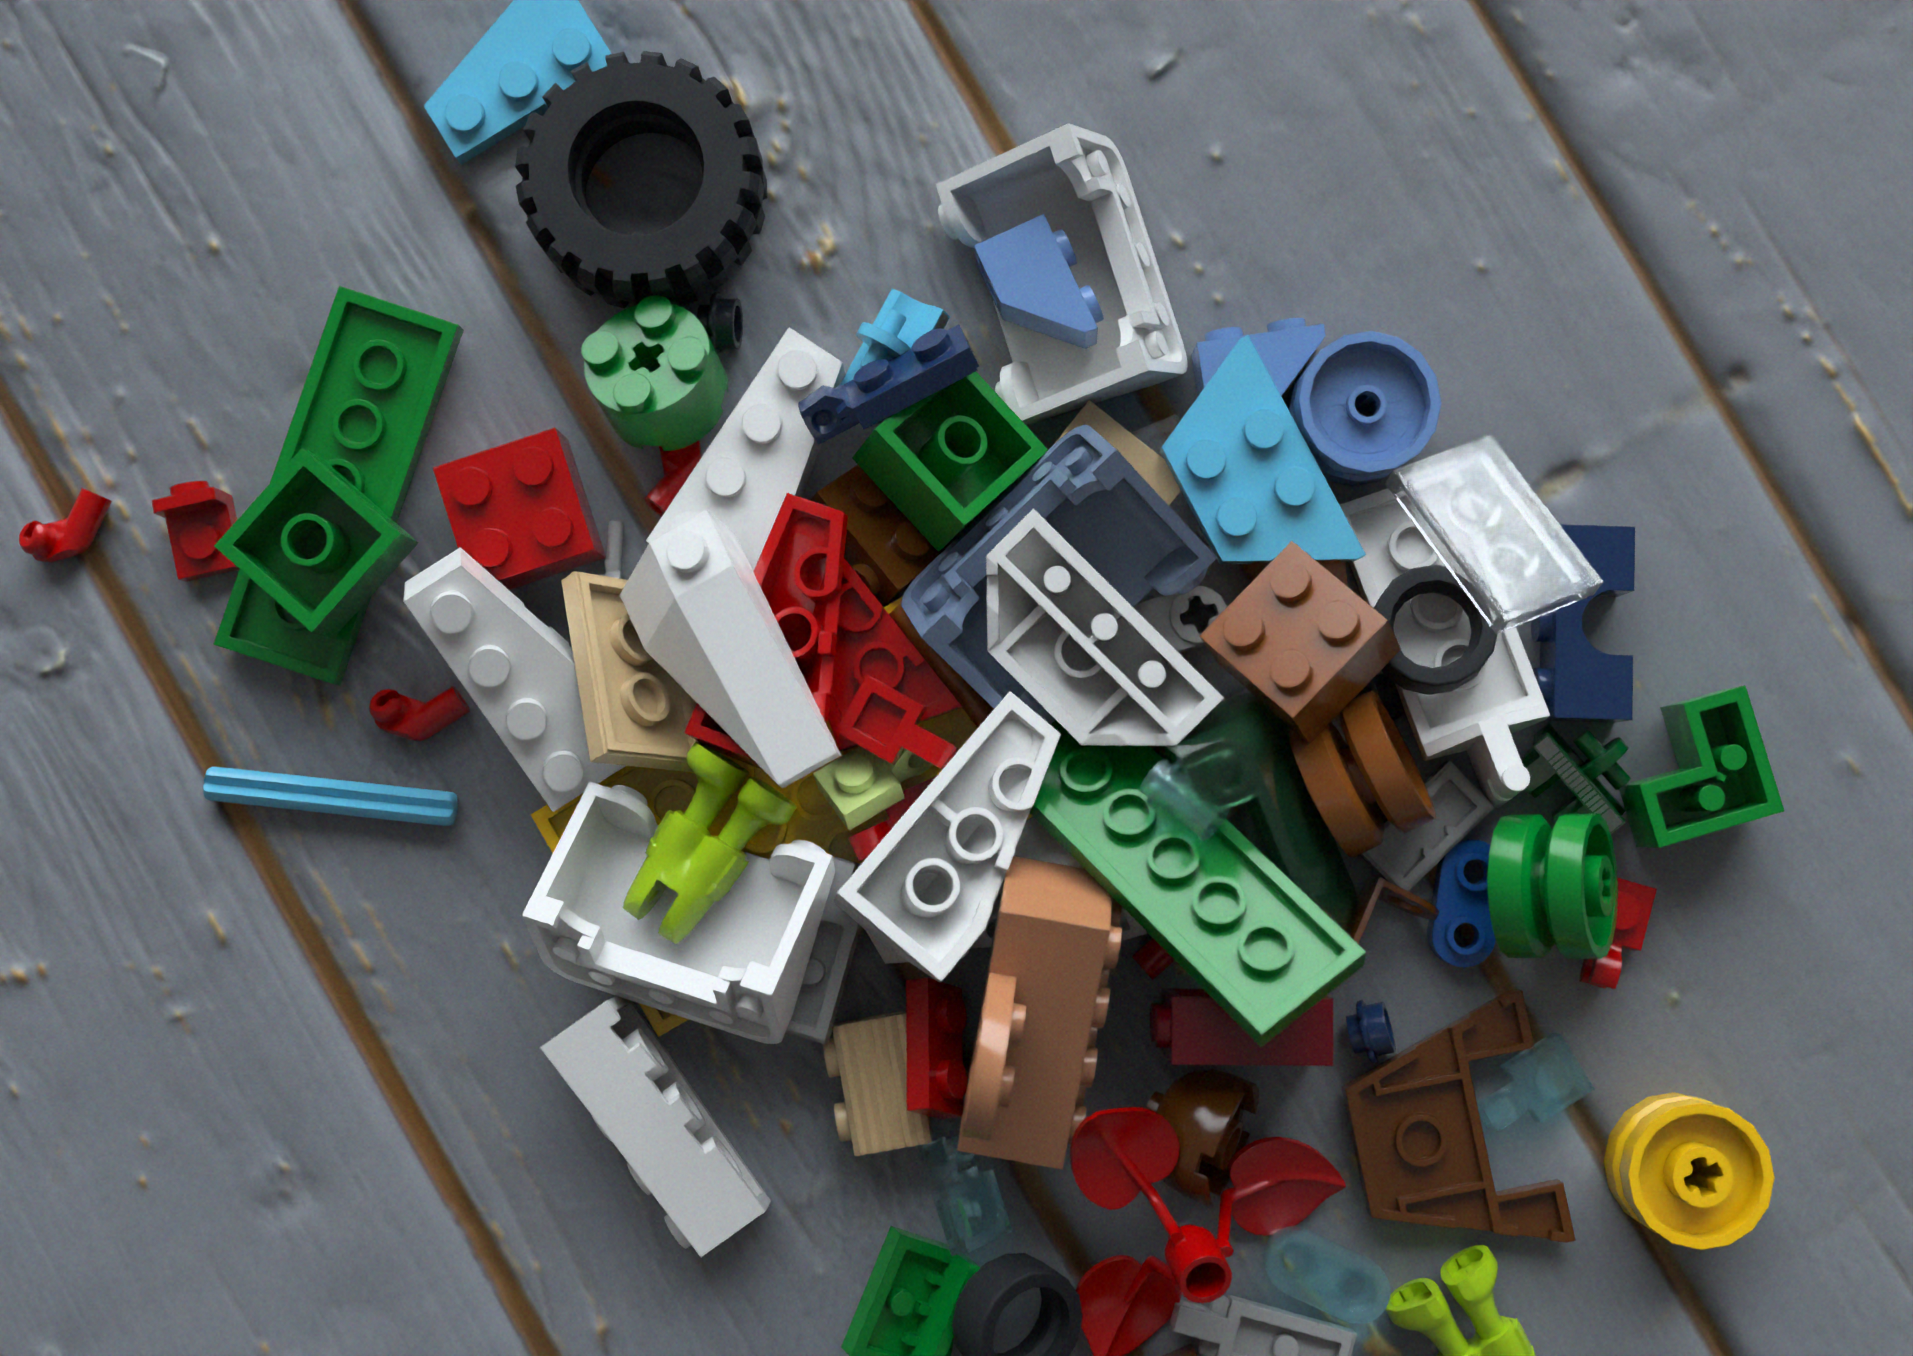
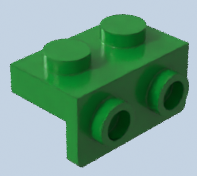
M890 1226L841 1348L849 1356H951L954 1338L952 1323L956 1301L967 1281L980 1269V1266L955 1246Z

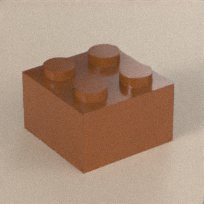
M1293 541L1273 559L1200 635V638L1217 663L1309 744L1401 650L1388 620Z

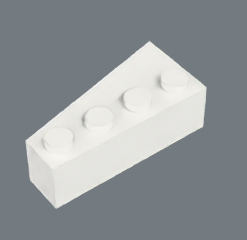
M789 327L646 542H652L707 510L736 535L754 571L786 494L789 493L804 498L812 468L823 444L818 445L802 419L798 403L823 385L837 388L846 375L843 362Z
M461 547L405 582L404 603L553 812L584 793L589 781L598 784L625 767V765L590 762L573 651L569 646V642L551 626L547 627L532 614L520 599Z

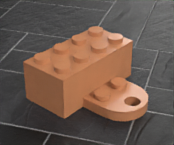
M1013 856L1009 869L1006 871L968 1073L957 1151L1063 1170L1067 1145L1071 1144L1076 1129L1085 1119L1086 1106H1083L1086 1087H1092L1096 1069L1098 1048L1095 1047L1097 1032L1098 1028H1104L1109 1003L1110 989L1107 988L1110 968H1116L1122 936V928H1119L1122 906L1114 898H1111V895L1084 868Z

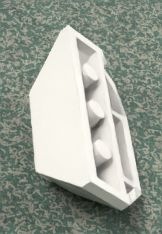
M1034 508L986 555L988 652L1081 745L1176 746L1224 698Z

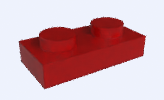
M931 978L906 980L907 1111L938 1119L962 1117L963 1096L967 1090V1073L963 1065L962 1031L966 1026L967 1015L962 1000V989Z

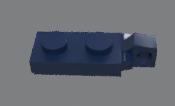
M959 324L949 330L943 328L935 329L919 337L913 343L912 349L890 361L878 359L866 364L856 372L853 380L844 385L840 384L837 388L821 386L799 402L798 407L804 423L819 445L859 423L864 430L978 371L977 367H979V364Z

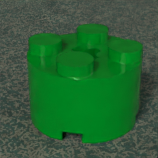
M659 295L648 296L642 299L638 305L622 310L607 320L598 331L590 334L582 344L581 354L584 358V375L588 387L614 431L629 445L643 449L642 445L661 446L663 451L679 450L703 438L718 423L723 413L721 404L725 390L728 392V377L702 323L688 310L671 304L666 297Z

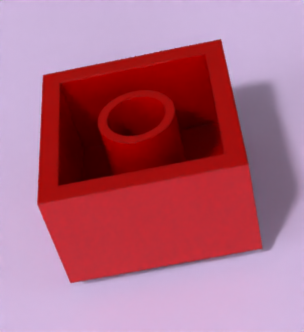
M551 428L432 467L457 547H461L508 590L605 559L606 555L569 440L558 429Z

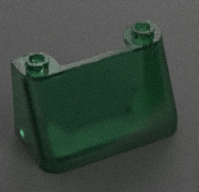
M1244 693L1218 703L1176 746L1152 745L1153 750L1171 767L1177 765L1183 767L1192 789L1206 803L1214 807L1228 808L1245 802L1269 860L1346 933L1348 932L1357 905L1355 887L1335 839L1308 792L1290 745L1288 726L1253 694Z

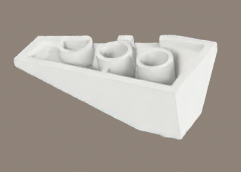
M1009 691L841 887L833 903L881 944L938 982H941L986 928L995 899L1006 871L1009 869L1016 851V845L1030 809L1035 802L1061 733Z

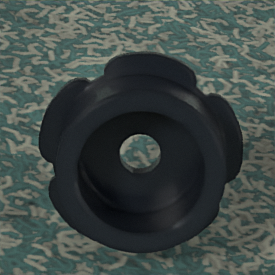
M714 292L710 297L711 305H699L697 319L702 323L717 355H719V353L723 352V349L740 348L743 336V313L739 299L722 298L720 292Z

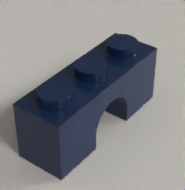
M1557 524L1542 532V541L1537 540L1535 542L1532 554L1533 576L1535 579H1541V604L1534 605L1531 616L1532 639L1534 642H1540V668H1533V672L1550 713V716L1543 721L1617 723L1632 720L1633 655L1606 654L1594 648L1583 632L1582 616L1586 605L1594 597H1619L1634 591L1635 527Z

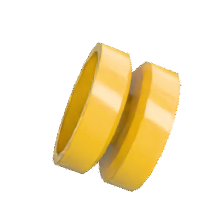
M1676 1092L1646 1097L1626 1110L1609 1134L1604 1157L1609 1190L1623 1212L1673 1244L1698 1250L1728 1246L1752 1231L1770 1204L1775 1177L1770 1151L1754 1125L1737 1113L1702 1098Z

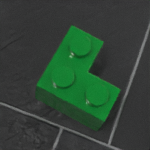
M1746 685L1718 690L1660 707L1679 768L1627 783L1619 789L1636 847L1660 848L1784 812Z

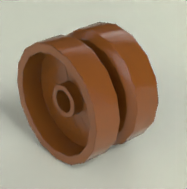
M1374 690L1351 700L1340 712L1341 726L1347 743L1331 722L1310 744L1293 729L1288 731L1290 745L1308 792L1332 835L1343 851L1351 858L1375 848L1383 842L1385 829L1376 802L1388 821L1404 833L1436 818L1433 802L1416 762L1389 711Z

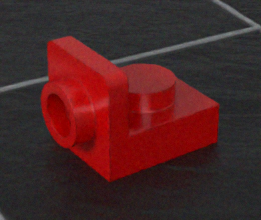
M190 481L170 487L171 496L151 501L154 514L164 517L166 520L178 580L189 582L240 570L214 546L237 521L232 495L215 487H209L207 481Z

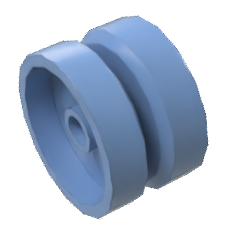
M1367 331L1344 335L1321 349L1290 388L1286 406L1326 481L1356 486L1382 480L1421 453L1436 431L1441 409V398L1437 377L1421 352L1399 337ZM1366 407L1369 417L1362 416L1356 409Z

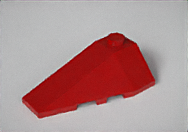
M787 493L753 573L825 723H827L830 711L848 515L843 511ZM697 703L684 733L721 754L762 769Z

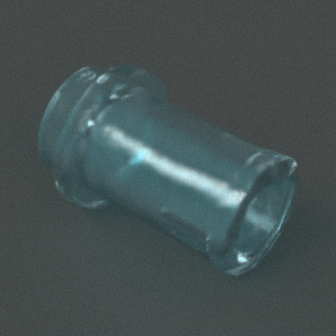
M1165 759L1161 760L1147 774L1140 787V792L1148 797L1147 805L1152 809L1160 806L1196 833L1199 839L1202 841L1209 839L1227 817L1230 806L1225 802L1219 801L1184 774L1185 766L1176 762L1171 765Z

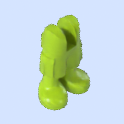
M699 741L694 742L686 758L688 767L694 772L698 780L691 803L685 813L680 810L675 812L668 810L653 837L649 840L645 852L647 857L630 886L623 904V909L637 920H640L655 906L667 886L679 895L662 920L658 931L659 935L674 944L684 940L700 922L715 901L719 902L730 891V888L749 863L745 859L747 855L742 849L750 839L769 824L782 825L786 823L797 808L795 803L775 788L756 777L750 776L738 794V805L720 834L712 836L709 831L710 825L727 801L742 786L749 772Z
M1474 1245L1455 1253L1447 1259L1440 1270V1276L1453 1298L1463 1308L1475 1328V1335L1472 1338L1466 1339L1452 1316L1449 1305L1435 1281L1429 1278H1417L1404 1283L1395 1289L1384 1302V1308L1390 1320L1398 1327L1419 1331L1428 1337L1439 1349L1437 1356H1536L1533 1345L1530 1344L1518 1319L1500 1316L1493 1293L1498 1275V1262L1490 1249L1485 1245Z

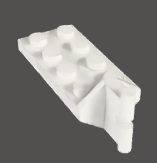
M1452 466L1340 504V507L1366 554L1355 562H1349L1362 599L1374 608L1376 602L1392 580L1412 568L1441 565L1463 571L1479 582L1493 601L1499 626L1494 652L1472 680L1452 692L1432 695L1405 690L1396 683L1395 685L1423 760L1426 761L1467 750L1482 789V794L1495 808H1499L1524 790L1530 783V773L1523 766L1511 734L1546 720L1550 713ZM1436 593L1417 595L1405 602L1396 614L1393 627L1402 653L1414 663L1431 668L1448 666L1458 660L1468 648L1471 636L1469 618L1461 605L1448 596Z

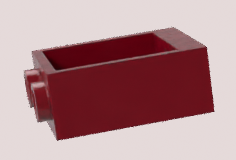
M1162 988V1003H1151L1150 1040L1155 1042L1156 1048H1161V1052L1172 1065L1334 1066L1333 998L1326 995L1260 1047L1203 988Z

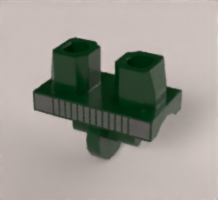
M1548 723L1534 734L1533 747L1521 759L1523 766L1530 773V783L1525 789L1536 798L1561 778L1575 796L1553 812L1552 818L1555 823L1559 816L1565 814L1600 813L1606 820L1612 834L1625 824V819L1622 817L1625 808L1598 779V776L1602 774L1615 790H1619L1627 784L1631 778L1617 761L1626 753L1629 747L1620 737L1602 746L1589 730H1586L1573 741L1588 758L1583 762L1555 728Z

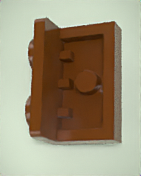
M858 464L817 491L810 500L843 511L848 515L844 558L883 607L889 605L900 592L905 590L946 549L944 547L938 552Z

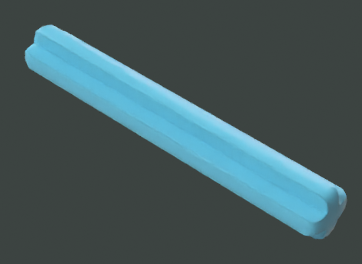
M214 766L206 771L203 785L204 797L209 801L441 826L453 825L458 809V797L454 792Z

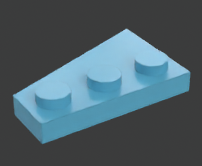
M513 0L425 103L424 108L455 158L462 165L524 127L531 113L544 115L548 110V106L542 96L555 83L563 90L572 85L575 79L570 71L586 62L592 72L607 67L605 55L612 53L579 0Z

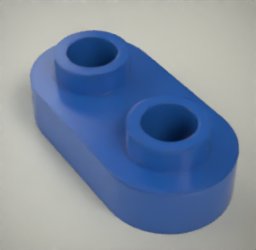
M1461 840L1438 862L1431 904L1440 913L1436 920L1428 921L1427 939L1432 952L1441 961L1457 967H1472L1480 964L1491 954L1496 941L1489 912L1487 884L1491 845L1481 840ZM1473 859L1479 861L1484 869L1482 879L1475 884L1469 883L1464 877V867L1467 862ZM1462 923H1468L1474 931L1473 941L1466 947L1458 946L1454 940V931Z

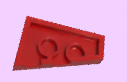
M845 558L828 719L839 751L858 746L836 733L835 730L867 674L925 706L927 709L919 723L963 708Z

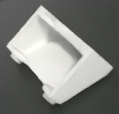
M1068 123L936 184L942 203L938 207V214L943 229L951 239H959L968 247L974 248V245L1044 214L1052 232L1062 228L1069 239L1077 260V264L1069 268L1078 287L1082 288L1089 285L1100 305L1104 320L1096 323L1098 327L1097 344L1087 349L1005 321L1001 318L996 308L1013 363L1002 367L1000 381L996 383L995 392L1025 425L1082 408L1089 400L1095 404L1159 384L1186 373L1188 364L1184 344L1122 156L1108 137Z
M589 781L522 914L541 960L555 973L576 983L766 1044L782 1042L794 1012L834 878L835 866L833 856L827 854L818 845L805 840H794L791 844L776 846L770 859L745 852L747 855L745 859L749 863L730 888V891L719 902L715 901L700 922L684 940L674 944L658 934L662 920L679 895L667 886L655 906L640 920H637L623 909L627 892L647 857L645 852L649 840L653 837L659 826L656 824L652 811L647 807V799L640 792L628 786L614 785L612 788Z

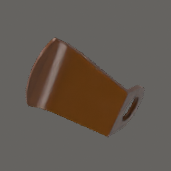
M1379 877L1364 884L1343 930L1359 944L1377 899L1404 912L1428 920H1436L1440 912L1428 901ZM1400 899H1403V900H1405V901H1408V902H1410V903H1412V904H1414V905H1411V904H1409V903H1407V902H1404V901H1402V900H1400Z

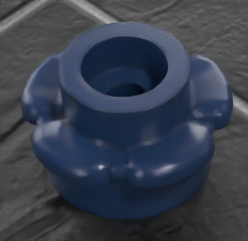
M1363 1000L1357 1001V1014L1346 1016L1347 1029L1355 1054L1367 1052L1370 1062L1378 1063L1377 1056L1396 1052L1394 1034L1387 1008L1384 1002L1366 1005Z

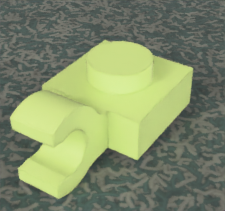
M859 746L817 770L813 775L820 792L847 829L851 830L904 799L900 782L924 773L933 764L904 748L897 763L893 765Z

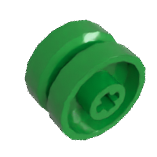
M1600 813L1565 814L1559 816L1552 829L1541 814L1506 815L1500 817L1492 836L1487 877L1490 918L1493 934L1500 951L1508 958H1542L1549 954L1555 944L1559 952L1567 959H1601L1607 956L1613 942L1617 920L1618 884L1613 840L1606 820Z

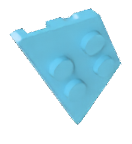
M1249 335L1239 339L1162 445L1160 453L1181 489V493L1214 555L1217 557L1219 564L1272 562L1291 541L1316 561L1355 562L1366 554Z

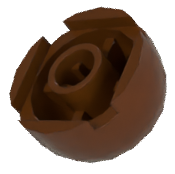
M1215 1069L1194 1070L1176 1079L1165 1094L1158 1091L1152 1094L1145 1109L1153 1110L1167 1119L1177 1133L1180 1143L1178 1162L1173 1171L1162 1179L1169 1187L1207 1207L1212 1204L1210 1192L1218 1196L1221 1195L1230 1180L1228 1174L1229 1162L1239 1150L1246 1146L1250 1135L1249 1132L1242 1130L1243 1122L1241 1119L1244 1110L1256 1115L1259 1102V1088L1256 1084L1236 1075Z

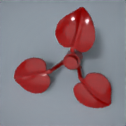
M1140 1107L1100 1110L1086 1117L1076 1129L1070 1146L1071 1170L1080 1191L1088 1200L1108 1210H1117L1125 1207L1142 1191L1169 1235L1165 1247L1167 1264L1155 1256L1147 1257L1141 1265L1131 1256L1116 1255L1106 1258L1091 1267L1079 1281L1076 1291L1080 1297L1083 1315L1081 1328L1087 1338L1093 1356H1124L1137 1348L1170 1319L1175 1303H1180L1182 1294L1186 1299L1194 1303H1209L1224 1295L1232 1281V1271L1225 1259L1232 1256L1234 1252L1229 1242L1231 1214L1241 1228L1252 1234L1269 1236L1284 1232L1306 1219L1327 1198L1346 1188V1184L1337 1169L1324 1155L1313 1147L1288 1137H1266L1244 1146L1232 1157L1228 1165V1174L1234 1187L1228 1188L1221 1193L1217 1239H1215L1213 1234L1203 1227L1196 1225H1183L1179 1227L1152 1183L1167 1177L1175 1168L1179 1158L1180 1143L1178 1136L1167 1119L1153 1110Z

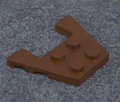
M1513 989L1500 994L1341 1086L1367 1214L1371 1218L1447 1228L1462 1227L1517 1237L1519 1235L1532 1236L1564 1243L1576 1241L1563 1182L1554 1179L1495 1191L1469 1062L1535 1048L1522 990Z

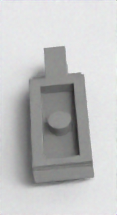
M833 857L835 866L834 878L794 1012L786 1030V1033L822 1044L829 1042L862 927L833 903L837 892L861 865L840 857Z
M1228 1295V1298L1221 1296L1217 1300L1210 1302L1209 1307L1180 1300V1303H1175L1169 1325L1173 1327V1332L1201 1339L1198 1352L1206 1356H1351L1357 1333L1352 1328Z

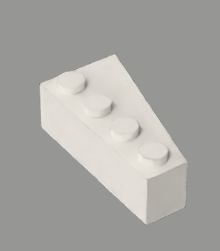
M619 996L606 1000L540 1047L591 1113L601 1132L608 1140L614 1143L627 1160L628 1169L639 1187L647 1195L653 1194L666 1211L667 1215L664 1216L665 1222L674 1238L683 1248L687 1249L692 1245L699 1256L702 1257L767 1210L771 1200L633 1001Z

